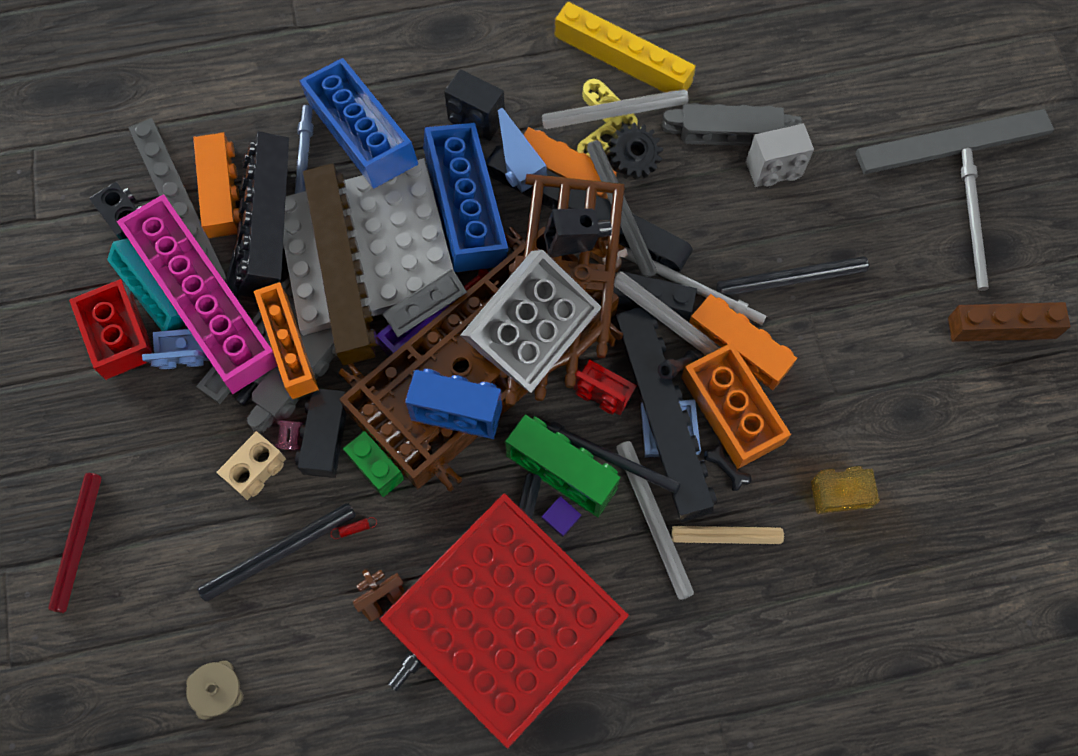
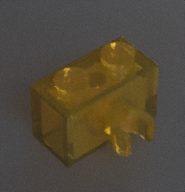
M854 466L845 469V472H835V469L819 471L811 481L817 514L874 507L880 501L873 469L863 470L862 466Z

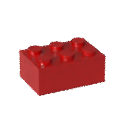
M121 279L69 299L93 368L105 380L148 363L142 361V355L152 354L154 349L133 294Z

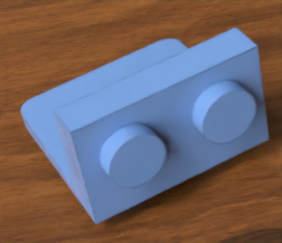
M189 329L153 332L154 353L142 355V361L149 362L152 367H159V369L176 368L178 363L187 364V367L203 366V361H210Z

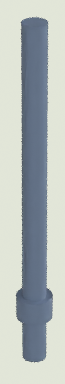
M309 105L302 107L301 122L298 123L300 140L295 194L304 192L306 189L303 171L307 170L310 137L313 135V124L311 123L312 107Z

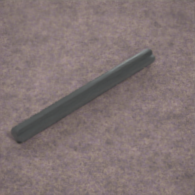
M595 140L588 143L587 150L601 182L618 183L601 142ZM606 193L612 205L613 194ZM624 196L620 226L642 276L652 277L656 274L657 269Z

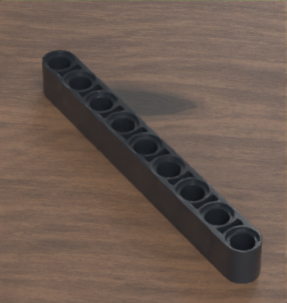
M500 145L496 146L485 161L489 176L522 193L517 186L512 187L505 176L507 168L504 148ZM547 169V176L561 177ZM533 186L522 194L532 198ZM544 186L542 204L553 210L557 209L560 188ZM570 189L568 209H584L586 191ZM597 195L595 206L597 220H610L612 208L610 201ZM632 213L652 260L679 273L693 252L692 246L685 240ZM620 226L619 245L630 249Z

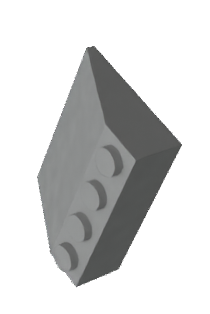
M543 250L531 251L460 336L481 355L531 393L602 307Z

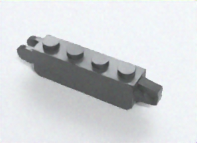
M692 103L683 104L682 109L665 111L661 127L665 133L681 134V140L685 144L751 146L755 134L802 124V120L799 116L784 114V108L725 106L723 104L700 105Z
M331 328L304 336L301 334L315 380L318 376L321 377L327 372L329 363L337 356ZM277 366L266 375L252 392V400L256 406L250 412L249 417H247V424L254 432L264 433L274 421L280 424L284 418H289L295 410L296 403L301 397L304 398L308 394L292 399L284 387Z

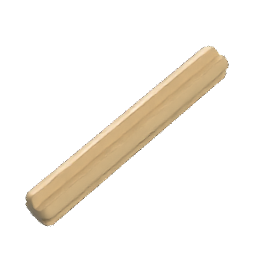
M673 526L671 538L673 542L781 544L784 541V531L782 528Z

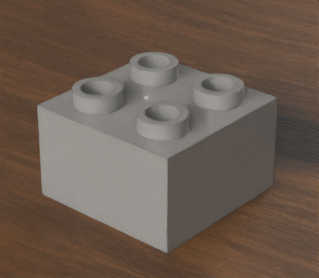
M804 123L754 135L746 164L755 187L762 185L772 186L779 181L787 179L793 181L803 176L814 151Z

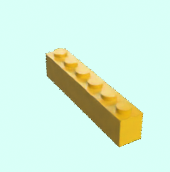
M570 2L565 4L555 18L556 38L664 93L682 89L688 90L692 84L696 65Z

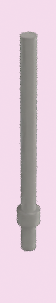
M965 148L961 151L963 163L961 177L965 181L977 287L979 291H985L989 289L975 180L978 174L977 167L973 164L972 149Z
M626 247L628 256L624 258L636 263L631 249ZM653 261L657 269L656 274L677 284L697 288L696 293L705 298L710 294L716 298H721L737 314L741 313L748 319L763 325L767 316L748 307V303L741 300L737 302Z

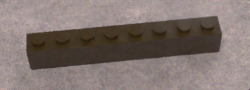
M333 163L303 171L336 354L343 365L376 357L374 346L378 345L375 330L370 329L369 322L373 321L370 306L365 304V299L369 298L365 282L360 280V276L364 275L360 259L356 260L355 253L359 252L356 238L351 235V231H354L355 227L351 215H347V209L351 207L347 194H343L342 188H346L343 173H338Z

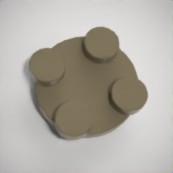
M228 661L205 664L191 674L186 681L187 700L200 719L208 720L214 716L222 715L232 707L239 706L243 701L239 678L234 671L233 665Z

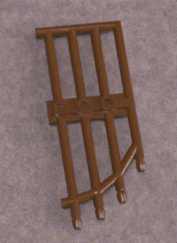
M526 174L525 184L533 185L524 256L516 255L513 272L531 251H536L544 186L560 188L557 209H568L570 189L586 191L584 209L592 208L595 210L597 192L613 194L610 217L612 234L608 236L605 265L589 263L590 251L579 253L578 262L564 261L562 256L552 258L585 291L602 292V308L600 310L599 323L582 339L580 333L568 347V351L549 370L551 372L566 365L565 387L573 388L576 383L575 373L577 372L578 357L596 340L598 342L596 347L597 357L605 358L607 354L625 184ZM500 370V378H508V392L505 398L506 405L514 406L517 400L516 391H518L519 384ZM548 373L535 388V400L543 401L546 396L545 387L547 386Z

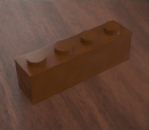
M1066 302L958 305L948 317L952 342L1057 339L1071 327Z

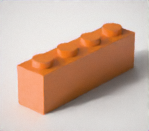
M528 127L523 134L544 161L548 170L563 178L601 181L592 159L587 154L579 153L569 148L564 142H557L549 138L540 130ZM597 192V195L604 199L608 197L606 193Z
M224 132L193 137L201 226L208 238L237 234L238 224L241 221L242 215L239 214V208L236 206V201H240V195L237 185L234 186V179L238 177L236 166L234 163L232 164L231 158L235 157L234 145L232 142H228Z
M281 283L255 290L254 294L288 394L292 399L319 390L290 302Z
M712 294L707 297L690 318V324L721 348L733 342L754 377L771 390L775 389L797 360V357L794 356L788 347L779 345L768 332L756 328L745 315L737 314L729 308L726 301L716 298Z

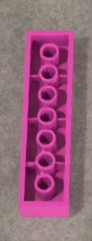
M164 194L117 221L232 394L278 366L273 350Z

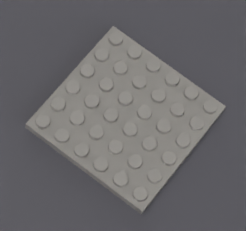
M424 158L418 160L419 165L374 189L363 175L345 180L346 188H342L343 194H347L351 208L347 209V215H351L355 230L351 231V235L356 238L359 252L355 253L356 260L360 259L364 275L360 276V280L365 282L369 298L365 299V304L370 306L372 316L382 314L448 270L453 269ZM306 191L286 196L283 237L299 330L303 336L331 328Z

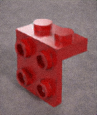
M589 360L582 372L577 370L575 373L576 383L573 389L576 391V395L583 400L590 401L591 399L599 403V407L603 411L612 415L614 413L621 415L635 392L637 385Z

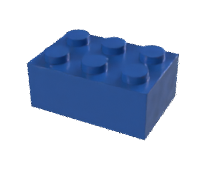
M431 369L414 371L405 401L412 421L490 439L495 437L502 410L501 389H498L494 384L488 382L476 384L468 382V379L453 375L451 378L445 377Z

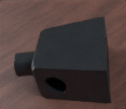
M592 208L554 209L544 231L548 256L554 258L590 251L594 248L599 237L611 236L612 226L610 220L598 221L596 212Z

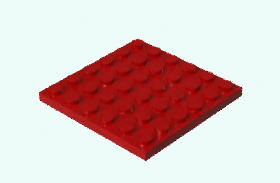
M504 493L380 618V621L508 749L629 615Z

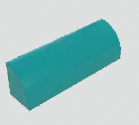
M129 239L114 241L107 261L161 331L178 330L186 325Z

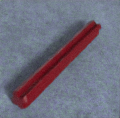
M86 473L83 478L48 607L52 612L65 613L67 610L102 479L101 476L95 473Z

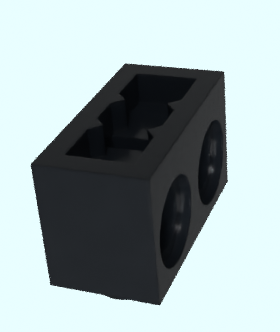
M114 182L89 199L119 240L128 238L117 221L141 206L136 208L133 205L136 199L128 188L122 190L118 183Z

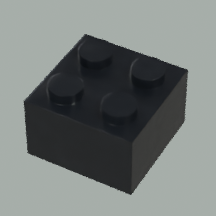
M460 69L444 91L448 120L453 125L475 123L479 138L483 137L490 141L500 127L498 110L501 108L505 110L504 90Z

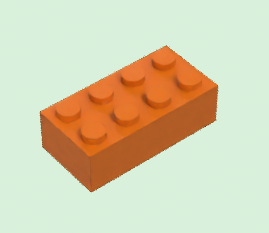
M733 342L685 366L681 377L737 469L784 445L791 436V433Z

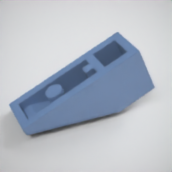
M501 108L498 110L507 168L505 176L512 187L517 186L523 193L533 186L525 184L526 174L547 176L546 164L505 110Z

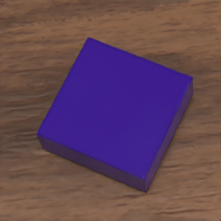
M561 496L542 516V520L561 537L581 518V514Z

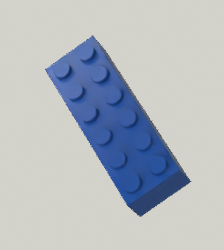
M344 58L299 80L310 106L373 189L419 165L412 142Z
M475 123L425 127L423 149L454 272L495 268L506 259L508 245Z

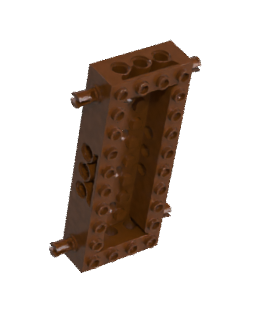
M544 226L538 231L536 251L543 250L548 255L544 238L546 227ZM513 227L509 228V235L505 232L504 234L507 245L514 252L365 377L353 363L347 364L353 375L343 368L339 371V375L352 387L339 399L345 412L363 432H367L417 490L433 476H436L449 492L454 490L447 477L451 478L458 485L463 479L459 477L448 463L478 436L411 420L405 401L415 370L431 369L445 377L451 378L453 375L468 379V382L480 384V382L492 383L498 389H501L502 410L500 417L512 407L506 405L505 400L506 393L508 392V378H500V369L481 355L460 335L513 274L516 255L524 256L526 241ZM574 254L562 256L564 261L578 262V258ZM586 290L601 306L602 292ZM614 292L611 319L616 315L619 297ZM600 310L581 332V339L599 323ZM610 322L608 343L613 347L615 340L620 341L624 334ZM459 361H464L469 365L468 370L463 373L456 372L453 367ZM518 385V391H516V403L528 393L521 385Z

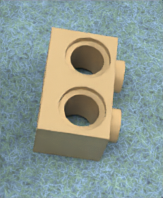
M256 431L217 473L248 500L251 496H256L263 489L264 482L271 475H276L282 469L286 458L275 446ZM262 453H270L266 461L258 462V458ZM243 473H250L246 482L238 483V479Z

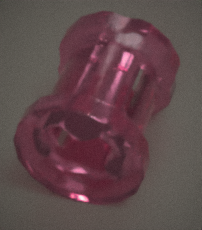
M277 420L280 428L278 442L275 443V447L289 450L300 449L298 436L299 428L303 422ZM290 428V440L287 441V433Z

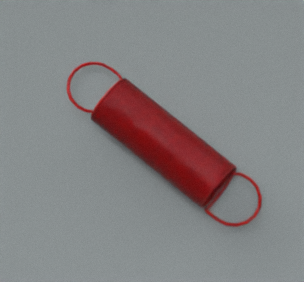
M368 519L338 527L340 537L369 529Z

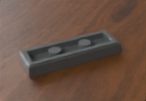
M450 269L382 314L397 337H399L467 293L453 269Z

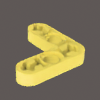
M590 79L583 86V99L589 106L620 101L600 80ZM628 114L603 119L606 124L583 139L578 144L577 152L584 153V150H587L588 143L599 140L606 153L611 147L607 145L608 143L603 142L600 137L604 134L613 135L616 130H620L622 122L624 124L630 123V125L636 123L637 125L636 116Z

